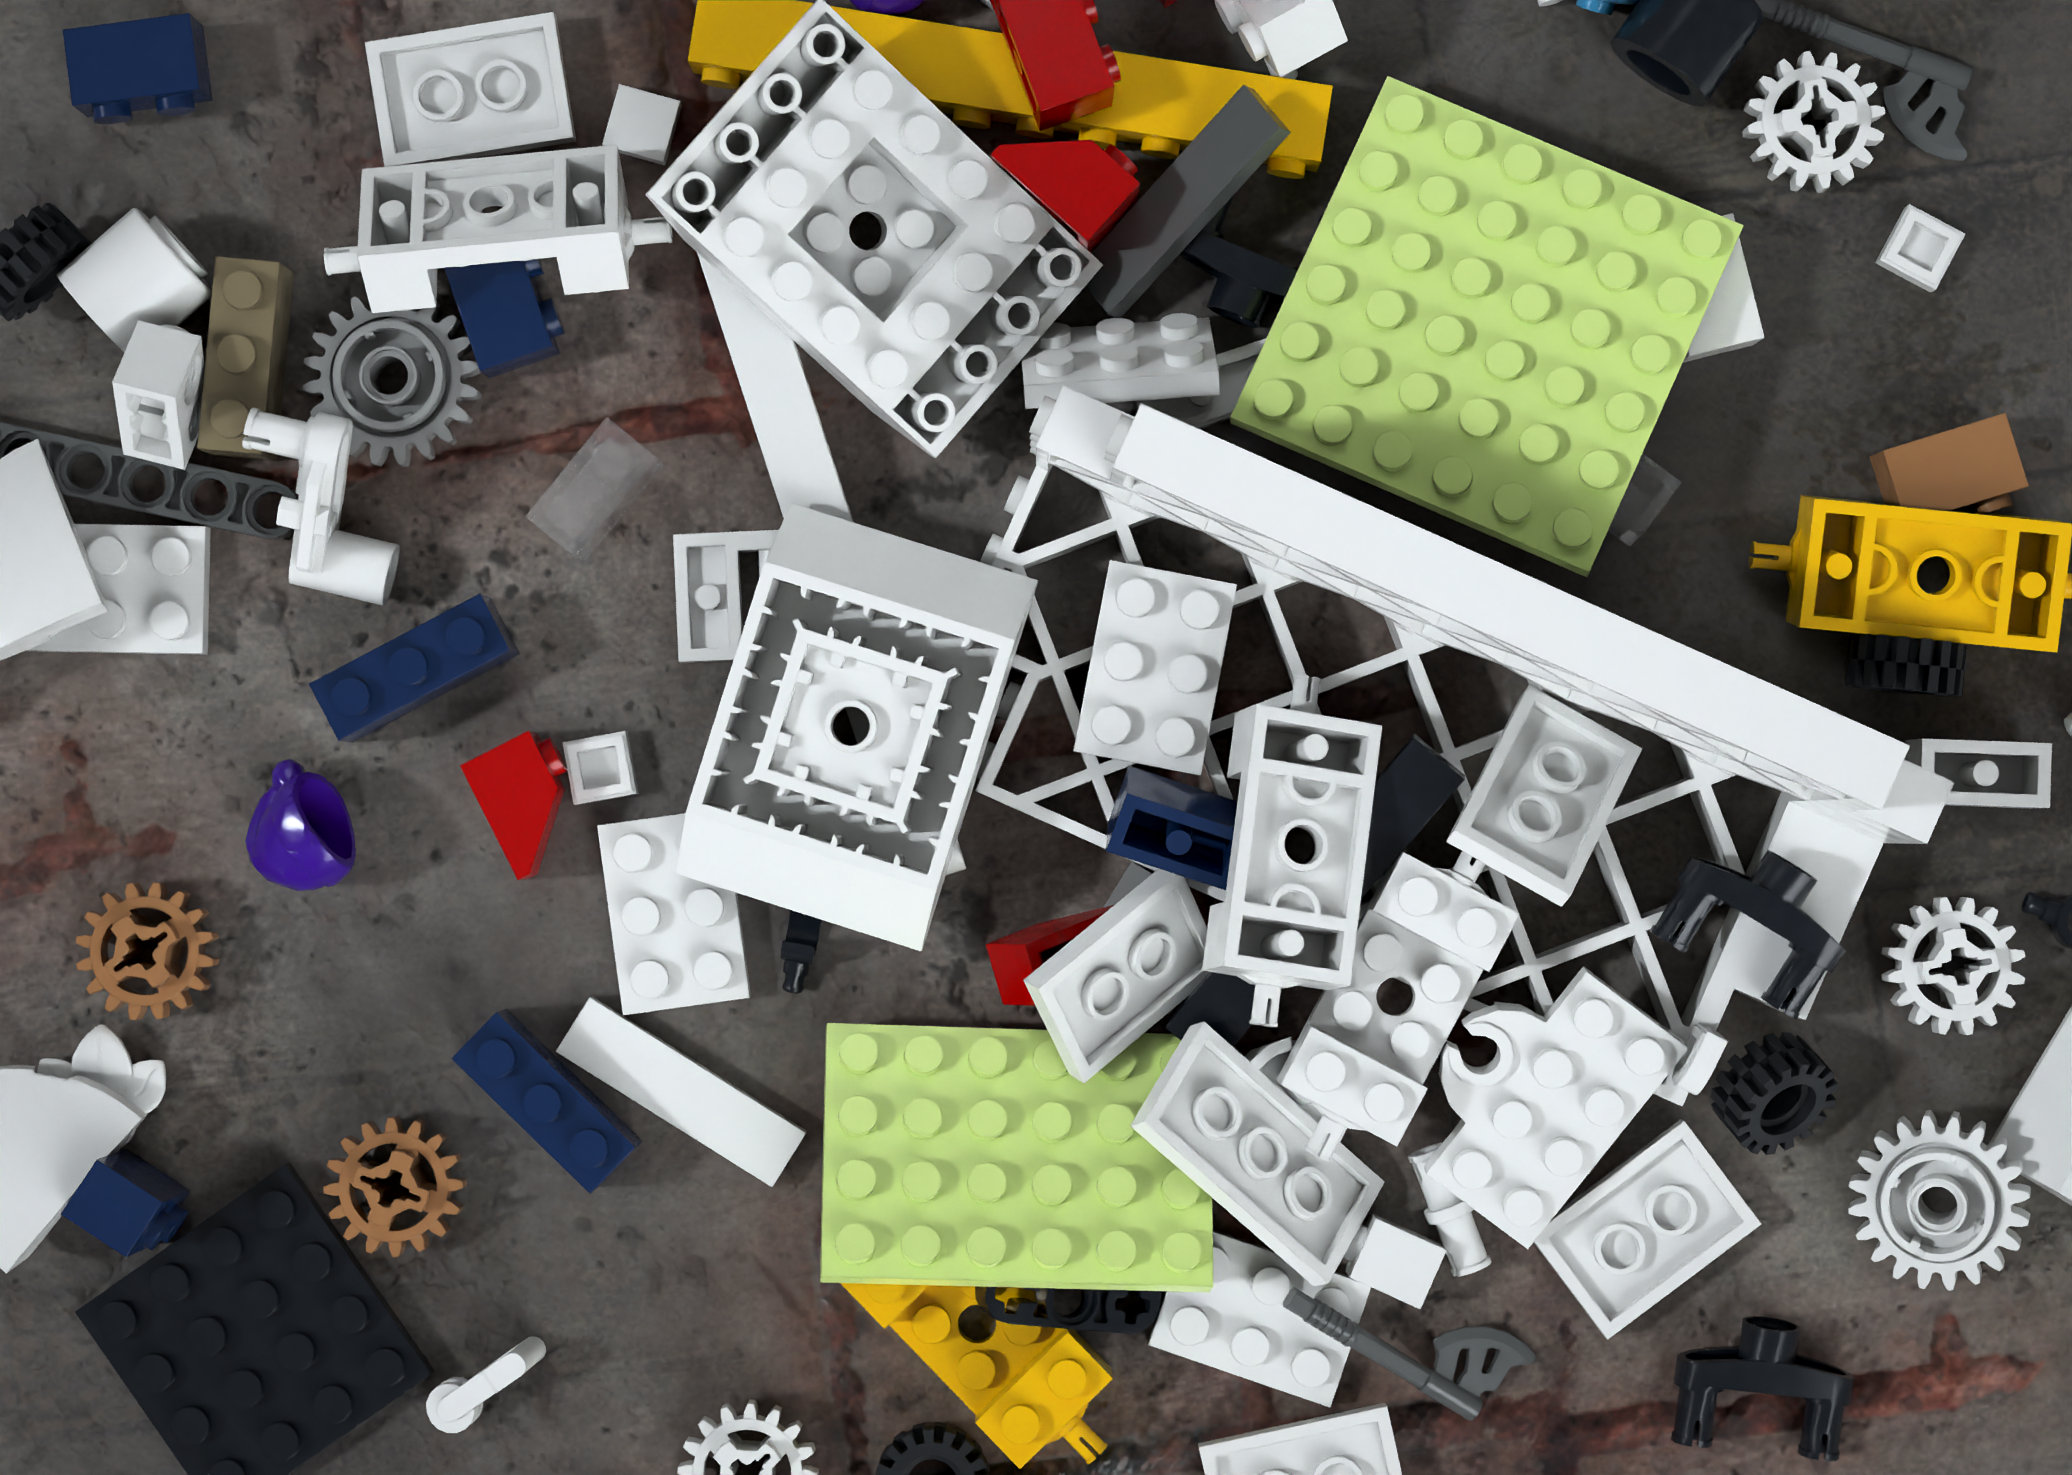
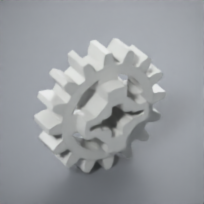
M1810 51L1803 52L1798 57L1796 70L1787 60L1779 61L1773 67L1777 81L1763 75L1754 85L1755 89L1764 99H1750L1745 104L1743 110L1749 115L1757 117V122L1748 125L1742 131L1744 138L1759 139L1761 145L1750 158L1753 162L1769 158L1773 165L1769 169L1767 178L1771 181L1778 178L1784 172L1790 174L1791 191L1797 192L1803 187L1807 179H1812L1816 192L1822 193L1830 187L1831 175L1841 185H1845L1854 178L1850 163L1864 169L1874 159L1870 152L1864 148V145L1876 146L1884 137V133L1872 128L1871 123L1880 119L1885 114V107L1869 106L1867 98L1878 87L1875 82L1860 87L1854 81L1860 70V66L1856 63L1844 72L1837 70L1838 61L1836 53L1830 52L1821 65L1818 66L1815 65ZM1794 86L1795 91L1791 94L1793 106L1788 110H1782L1778 114H1773L1780 95L1789 87ZM1827 86L1839 92L1847 102H1842L1829 92ZM1810 110L1814 119L1824 120L1826 124L1817 135L1813 125H1803L1801 118ZM1847 131H1853L1851 142L1846 151L1838 158L1833 159V153L1836 151L1835 138L1838 135L1845 134ZM1785 142L1800 154L1801 160L1787 152L1781 143Z
M1947 897L1933 898L1932 914L1922 906L1914 905L1909 910L1914 924L1910 927L1894 923L1891 929L1901 939L1898 947H1883L1881 953L1895 960V969L1881 974L1882 981L1899 983L1901 988L1890 999L1892 1004L1904 1006L1911 1003L1913 1008L1910 1011L1908 1020L1913 1024L1921 1025L1932 1016V1032L1946 1035L1951 1021H1954L1958 1033L1963 1035L1973 1034V1018H1977L1984 1025H1995L1997 1020L1992 1008L1995 1005L2013 1008L2015 1005L2012 997L2005 992L2008 984L2019 985L2024 984L2025 977L2011 971V963L2025 957L2024 950L2009 949L2007 947L2006 941L2015 934V928L2011 925L1995 928L1993 923L1997 918L1998 910L1994 907H1984L1977 915H1974V899L1968 897H1960L1954 911ZM1960 923L1977 931L1989 947L1981 948L1969 942L1965 929L1961 928ZM1928 933L1930 943L1920 958L1913 959L1918 944ZM1952 955L1977 960L1974 963L1964 964V968L1957 969L1954 976L1929 971L1933 968L1942 967V963L1951 961ZM1987 973H1992L1986 990L1978 998L1976 989ZM1930 984L1939 990L1941 1002H1945L1946 1008H1942L1928 1000L1917 985Z
M749 1399L744 1415L737 1416L731 1404L726 1403L721 1407V1423L717 1424L707 1416L700 1420L698 1426L705 1438L704 1440L696 1437L687 1438L683 1448L695 1456V1459L681 1462L678 1466L677 1474L706 1475V1462L710 1450L714 1454L713 1458L721 1465L720 1475H735L739 1468L737 1459L748 1465L754 1460L759 1461L765 1454L768 1455L765 1458L759 1475H776V1464L785 1454H787L790 1462L791 1475H818L819 1469L810 1465H804L803 1460L814 1453V1442L798 1444L795 1440L803 1424L799 1420L790 1423L786 1427L778 1423L782 1409L778 1405H775L770 1410L767 1417L758 1415L756 1400ZM755 1430L768 1436L762 1441L742 1440L735 1431Z

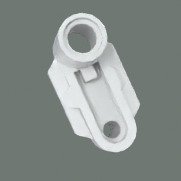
M252 408L243 434L248 435V437L245 436L243 438V448L249 450L256 449L298 459L299 463L296 494H299L298 500L282 496L276 525L294 529L289 566V583L385 606L391 594L397 572L400 552L399 545L339 531L352 438V420L318 412L315 417L311 416L305 422L263 412L258 408Z

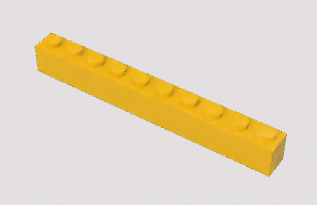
M697 0L688 63L693 73L702 74L701 82L706 85L724 89H738L740 81L748 79L814 3L796 0ZM830 6L942 113L953 114L952 122L960 126L989 129L991 121L1016 124L1015 132L1027 137L1051 139L1053 138L1054 131L1079 134L1078 140H1092L1103 149L1109 144L1116 147L1117 141L1142 144L1141 153L1158 158L1176 159L1179 156V151L1185 150L1244 84L1254 89L1291 132L1262 163L1268 164L1266 172L1279 177L1301 179L1304 178L1305 170L1317 172L1321 163L1333 89L1332 85L1113 51L1120 70L1121 81L1114 83L1112 106L1039 131L1003 33Z

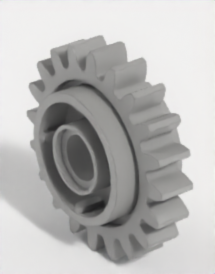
M355 296L351 298V308L354 313V317L351 320H347L333 311L328 314L333 326L337 329V333L334 336L314 332L312 336L326 352L323 357L311 356L304 358V364L321 373V377L318 380H312L304 384L303 391L314 396L324 397V400L317 404L310 411L312 417H315L318 412L351 419L353 428L349 455L354 458L358 457L370 445L371 463L376 466L382 467L391 449L398 464L402 467H409L411 449L413 447H417L423 456L432 460L435 458V449L432 443L434 437L438 436L453 446L457 443L453 431L449 428L451 421L455 420L463 424H472L473 419L460 407L463 400H479L482 397L478 390L465 384L466 378L474 377L481 373L476 362L462 361V357L472 350L469 338L460 337L452 340V336L457 332L461 321L454 315H450L436 323L440 311V304L437 302L436 307L422 308L418 312H416V309L408 311L372 313L366 304ZM391 363L405 364L408 371V380L405 387L396 394H383L378 384L381 371Z

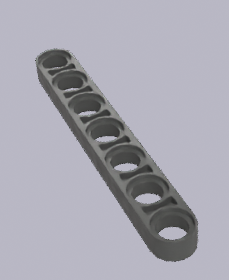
M0 422V459L10 453L12 447L18 442L38 439L59 489L64 496L267 540H284L294 535V529L283 526L276 529L264 528L257 518V506L266 495L280 493L284 497L298 500L299 495L292 488L278 482L188 463L186 469L183 470L124 455L122 448ZM94 453L102 460L104 475L96 486L89 489L79 488L72 479L71 467L80 455ZM148 466L158 467L164 473L166 479L165 491L155 501L142 502L134 493L133 480L141 469ZM208 480H219L224 484L228 492L226 507L216 515H203L195 504L197 488Z

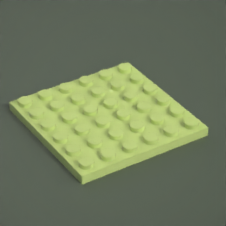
M1387 76L1230 416V423L1588 577L1744 225Z

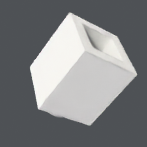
M1370 1212L1365 1225L1361 1224L1343 1257L1349 1260L1345 1272L1350 1278L1421 1309L1447 1250L1436 1241Z

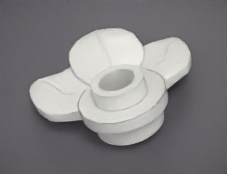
M104 1024L96 1026L82 1039L72 1057V1063L56 1058H44L40 1060L37 1070L39 1074L56 1076L62 1079H69L77 1075L84 1076L125 1097L146 1114L158 1107L166 1090L164 1061L146 1060L132 1064L123 1041L112 1029ZM135 1131L132 1133V1135L128 1138V1140L124 1143L122 1147H124L132 1139V1137L135 1134Z

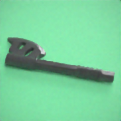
M1755 0L1761 8L1763 17L1772 20L1773 23H1781L1784 27L1789 26L1790 29H1797L1801 33L1806 32L1809 36L1814 35L1815 38H1822L1902 67L1903 70H1906L1905 75L1898 83L1884 87L1882 91L1884 104L1894 125L1908 141L1928 154L1945 160L1964 161L1967 158V151L1957 138L1955 132L1965 109V105L1958 98V90L1964 91L1973 73V67L1831 18L1828 14L1823 15L1817 10L1813 11V9L1808 7L1806 9L1803 5H1795V2ZM1927 79L1933 80L1929 91L1930 95L1912 111L1908 106L1910 99ZM1941 107L1945 111V115L1935 134H1931L1926 129V124L1938 108Z
M1295 1287L1289 1291L1283 1301V1307L1301 1317L1304 1322L1314 1328H1318L1319 1331L1331 1338L1333 1337L1334 1340L1341 1342L1344 1346L1351 1347L1469 1421L1475 1419L1482 1409L1483 1399L1479 1397L1484 1391H1496L1511 1366L1531 1364L1536 1359V1355L1524 1342L1506 1331L1487 1326H1464L1444 1332L1434 1338L1435 1361L1433 1368H1427L1361 1328L1358 1323L1350 1318L1345 1317L1320 1300L1313 1299ZM1489 1348H1496V1353L1488 1370L1481 1372L1487 1350ZM1461 1349H1467L1464 1371L1461 1372L1457 1381L1454 1382L1453 1377L1459 1352Z

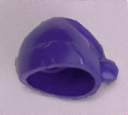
M292 759L277 763L272 771V786L260 798L249 823L245 840L249 860L267 881L289 889L306 891L316 890L324 886H334L349 874L356 857L355 835L347 806L334 785L328 782L325 777L316 773L305 772L304 767Z

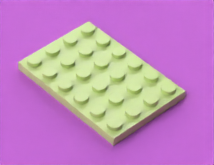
M827 1023L825 1040L820 1282L1210 1292L1213 1288L1212 1197L1130 1126L1181 1040L1174 1034L1144 1033L1087 1082L1083 1083L1069 1075L1048 1030Z

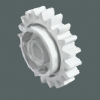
M1926 1110L1921 1130L1914 1129L1912 1123L1902 1116L1897 1122L1898 1140L1882 1130L1876 1133L1874 1141L1882 1155L1862 1150L1857 1161L1865 1170L1870 1172V1175H1852L1849 1187L1858 1193L1865 1194L1866 1197H1860L1852 1201L1848 1211L1851 1215L1869 1218L1858 1228L1856 1237L1858 1240L1879 1239L1871 1257L1874 1263L1885 1259L1889 1255L1897 1258L1893 1270L1894 1278L1899 1279L1910 1267H1914L1918 1270L1919 1288L1925 1289L1932 1273L1936 1272L1941 1274L1944 1286L1948 1291L1954 1289L1957 1271L1962 1270L1967 1278L1977 1285L1982 1277L1981 1261L1986 1262L1995 1270L2000 1271L2003 1269L2005 1260L1997 1246L2018 1251L2022 1239L2009 1226H2028L2030 1213L2013 1204L2029 1199L2031 1187L2025 1184H2013L2010 1182V1180L2015 1179L2023 1171L2024 1164L2022 1160L2000 1161L2007 1148L2008 1140L2004 1137L1990 1145H1985L1982 1140L1986 1130V1123L1982 1120L1969 1133H1964L1961 1131L1960 1112L1954 1111L1948 1120L1947 1126L1940 1128L1937 1125V1120L1932 1110ZM1931 1187H1943L1955 1196L1957 1207L1948 1213H1936L1924 1204L1922 1193Z

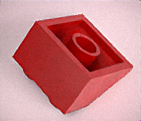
M1092 140L999 145L991 154V159L1090 253L1138 200L1140 182L1133 176L1138 171V168L1123 152L1112 144H1109L1104 150Z

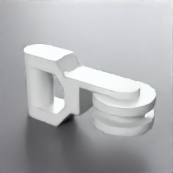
M528 1337L478 1372L470 1380L463 1377H452L443 1381L429 1394L426 1402L427 1415L431 1423L437 1429L446 1433H458L468 1428L480 1416L483 1402L521 1377L544 1357L546 1353L544 1342L538 1337Z

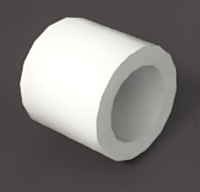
M138 208L131 209L56 274L60 282L82 309L124 353L138 320L159 326H178L212 297V289L204 280L208 273L200 262L156 215L149 219Z

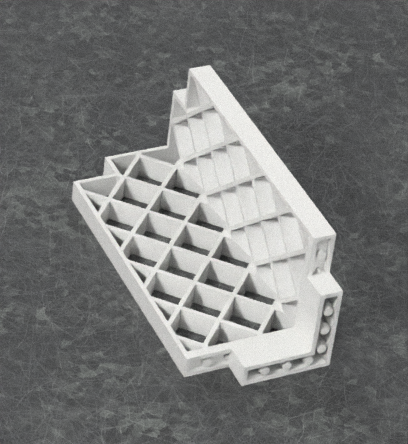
M1064 385L1057 401L1045 396L1029 431L1031 433L1029 438L1031 440L1029 445L1031 446L1030 453L1036 455V467L1030 480L1020 475L1018 476L1004 507V511L1014 515L1004 538L992 534L980 560L981 563L1027 577L1025 572L1027 568L1116 535L1126 563L1144 567L1130 529L1158 518H1164L1202 531L1241 553L1253 585L1236 591L1233 608L1259 599L1292 687L1294 682L1293 676L1306 675L1275 592L1304 581L1353 598L1383 615L1397 650L1321 679L1318 694L1402 662L1436 752L1464 775L1465 772L1460 760L1495 747L1504 729L1454 747L1420 655L1446 645L1503 665L1526 678L1529 685L1580 714L1592 710L1649 730L1669 741L1684 779L1616 804L1593 849L1620 922L1535 955L1519 915L1508 936L1517 962L1479 977L1463 1008L1469 1012L1489 1007L1472 999V997L1523 978L1537 1014L1544 1016L1554 1003L1542 975V970L1626 938L1659 1023L1685 1043L1694 1025H1698V1023L1715 1031L1717 1030L1733 991L1776 1009L1764 1001L1761 996L1764 991H1767L1793 949L1788 946L1790 941L1731 906L1683 1016L1680 1019L1647 934V930L1657 923L1668 904L1643 914L1639 913L1606 825L1690 793L1716 863L1751 877L1767 850H1770L1798 866L1818 880L1800 909L1840 943L1883 843L1927 844L1954 784V781L1904 760L1910 747L1908 744L1142 403L1134 417ZM1053 465L1098 489L1109 520L1020 554L1014 552ZM1034 595L1028 612V618L1046 664L1040 665L1015 654L1011 669L1027 676L1022 686L1011 681L1005 692L996 716L1005 720L1006 723L997 743L994 744L990 741L987 743L977 774V778L980 781L975 791L1106 849L1107 835L1035 804V802L1091 781L1108 824L1115 804L1104 776L1137 763L1111 759L1099 764L1095 755L1081 753L1086 767L1085 770L1020 795H1015L993 785L1039 682L1052 678L1076 740L1080 713L1064 673L1089 664L1093 646L1059 659ZM1292 691L1258 704L1284 708L1291 705ZM1317 704L1316 714L1321 715L1320 709ZM1242 710L1211 721L1203 761L1214 793L1232 800V794L1209 736L1233 727L1235 714ZM1466 775L1465 780L1453 793L1459 813H1461L1472 792ZM1735 775L1782 791L1746 873L1711 787L1712 784ZM1131 860V861H1133V862H1135V863H1137V864H1140V865H1142V866H1144V867H1146V868H1149V869H1151V870H1153V871H1156V870L1159 869V868H1156V867H1152V866H1149V865H1146V864H1143V863H1140V862ZM1485 864L1480 873L1483 872L1493 900L1518 912L1504 874ZM1383 874L1370 888L1372 895H1374L1376 889L1378 888L1383 878ZM1185 877L1189 887L1225 902L1226 890ZM1371 899L1360 903L1359 920L1362 918ZM1827 971L1824 972L1801 1008L1800 1015L1798 1016L1799 1019L1806 1020ZM1393 977L1409 985V983L1403 978ZM1673 1068L1653 1094L1683 1107L1689 1092L1674 1085V1081H1672Z

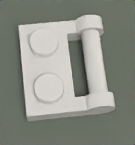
M779 530L673 535L679 663L734 660L743 632L740 553L758 552L760 577L765 559Z

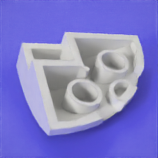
M38 439L13 450L0 459V661L52 640L51 634L108 612V608L88 563L87 553Z
M0 1066V1269L7 1274L33 1253L61 1218L62 1211L95 1161L117 1153L147 1116L145 1112L110 1088L84 1076L77 1075L69 1079H62L56 1076L35 1073L36 1066Z

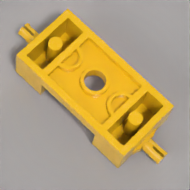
M1800 495L1797 529L1789 546L1752 541L1749 552L1774 555L1775 557L1749 556V568L1786 571L1790 587L1786 622L1800 628L1872 635L1907 636L1910 638H1926L1954 643L2057 653L2064 598L2072 599V573H2067L2072 539V523L2054 519L1992 513L1987 515ZM1939 556L1949 566V581L1942 590L1935 593H1926L1917 582V570L1920 564L1927 558Z
M840 1283L884 1329L889 1325L976 1415L975 1424L1019 1469L1045 1445L1059 1440L1062 1436L1086 1460L1087 1464L1093 1462L1097 1457L1096 1453L1081 1437L1099 1455L1108 1446L1081 1418L1088 1403L1113 1379L1112 1368L1074 1329L1015 1325L996 1320L995 1330L989 1337L982 1340H973L962 1333L958 1319L966 1308L978 1305L975 1297V1286ZM996 1287L995 1298L1004 1302L1006 1309L1008 1299L1013 1297L1026 1298L1036 1302V1290H1026L1017 1287Z

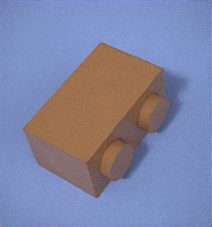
M2006 413L1886 449L1870 456L1885 505L1953 511L1972 505L1974 513L1985 514L2013 505L2010 493L2029 486Z

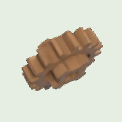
M139 882L126 884V900H123L115 892L106 893L102 896V899L108 911L105 914L97 911L86 913L84 918L90 925L95 927L94 932L91 935L77 936L75 943L82 947L90 948V957L76 963L77 970L94 971L96 978L86 988L89 994L105 990L110 994L104 1009L109 1012L117 1011L125 1003H128L129 1019L140 1020L143 1019L148 1006H150L154 1017L158 1020L170 1016L169 1001H172L181 1010L190 1008L193 1005L191 995L188 992L190 988L200 991L209 989L211 983L200 974L203 967L219 965L220 959L212 954L205 953V944L214 942L219 938V935L215 931L202 932L199 924L209 914L206 908H199L190 912L186 909L191 893L181 890L168 899L167 884L164 882H153L148 896H145L144 889ZM137 909H158L167 913L172 918L159 925L149 923L144 914H139ZM113 932L117 940L114 957L109 960L108 943ZM166 937L158 943L159 947L152 953L155 962L149 961L129 965L138 958L137 955L144 949L141 940ZM187 941L188 958L183 971L178 963L181 946ZM135 977L144 978L152 988L156 987L159 993L146 994L137 992L124 985V983Z
M399 1115L390 1116L385 1124V1132L382 1133L373 1120L361 1125L365 1141L361 1142L350 1135L345 1137L340 1143L349 1156L347 1159L332 1158L327 1164V1167L333 1172L340 1174L339 1181L323 1187L324 1193L331 1196H339L341 1203L328 1214L331 1219H339L345 1216L349 1219L351 1224L343 1235L347 1240L361 1233L367 1235L366 1252L372 1254L377 1251L383 1241L389 1243L392 1257H399L404 1254L406 1240H410L418 1252L425 1250L429 1247V1237L426 1231L430 1230L432 1233L443 1237L450 1231L449 1225L442 1217L443 1214L457 1215L462 1212L464 1205L451 1198V1193L467 1186V1179L452 1176L450 1168L456 1165L462 1157L460 1153L444 1156L440 1151L447 1138L444 1132L430 1139L423 1136L425 1121L422 1119L415 1120L408 1131H404ZM391 1143L397 1144L396 1149L391 1153L389 1161L383 1164L372 1160H363L377 1146ZM423 1156L433 1168L437 1185L428 1182L420 1165ZM398 1171L402 1173L401 1185L408 1188L409 1193H405L393 1201L389 1198L391 1188L383 1184L382 1179L379 1178H387ZM355 1188L362 1190L371 1208L368 1216L358 1203ZM409 1208L418 1212H428L422 1221L413 1226L394 1228L395 1223L399 1221L401 1213Z

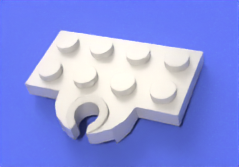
M1584 966L1544 1016L1520 1004L1494 1002V1005L1471 1012L1461 1019L1463 1026L1472 1036H1486L1497 1043L1496 1055L1487 1065L1480 1067L1468 1065L1461 1058L1458 1046L1446 1040L1441 1049L1438 1075L1449 1105L1460 1116L1461 1120L1425 1164V1172L1527 1249H1529L1689 1049L1684 1041Z
M1203 1021L1191 1025L1130 1126L1313 1286L1328 1284L1380 1192L1384 1181L1341 1143L1347 1127L1338 1141L1329 1162L1318 1156L1329 1133L1326 1134L1316 1155L1304 1149L1323 1114L1318 1111L1310 1100L1285 1088L1276 1080L1297 1040H1291V1037L1278 1040L1250 1050L1244 1057L1206 1022Z

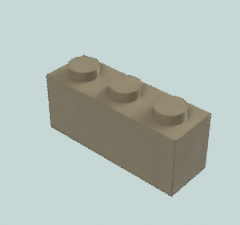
M215 256L197 449L210 455L277 461V454L256 449L243 448L242 441L245 436L248 437V435L243 433L248 414L252 408H258L263 412L281 416L294 273L280 262Z

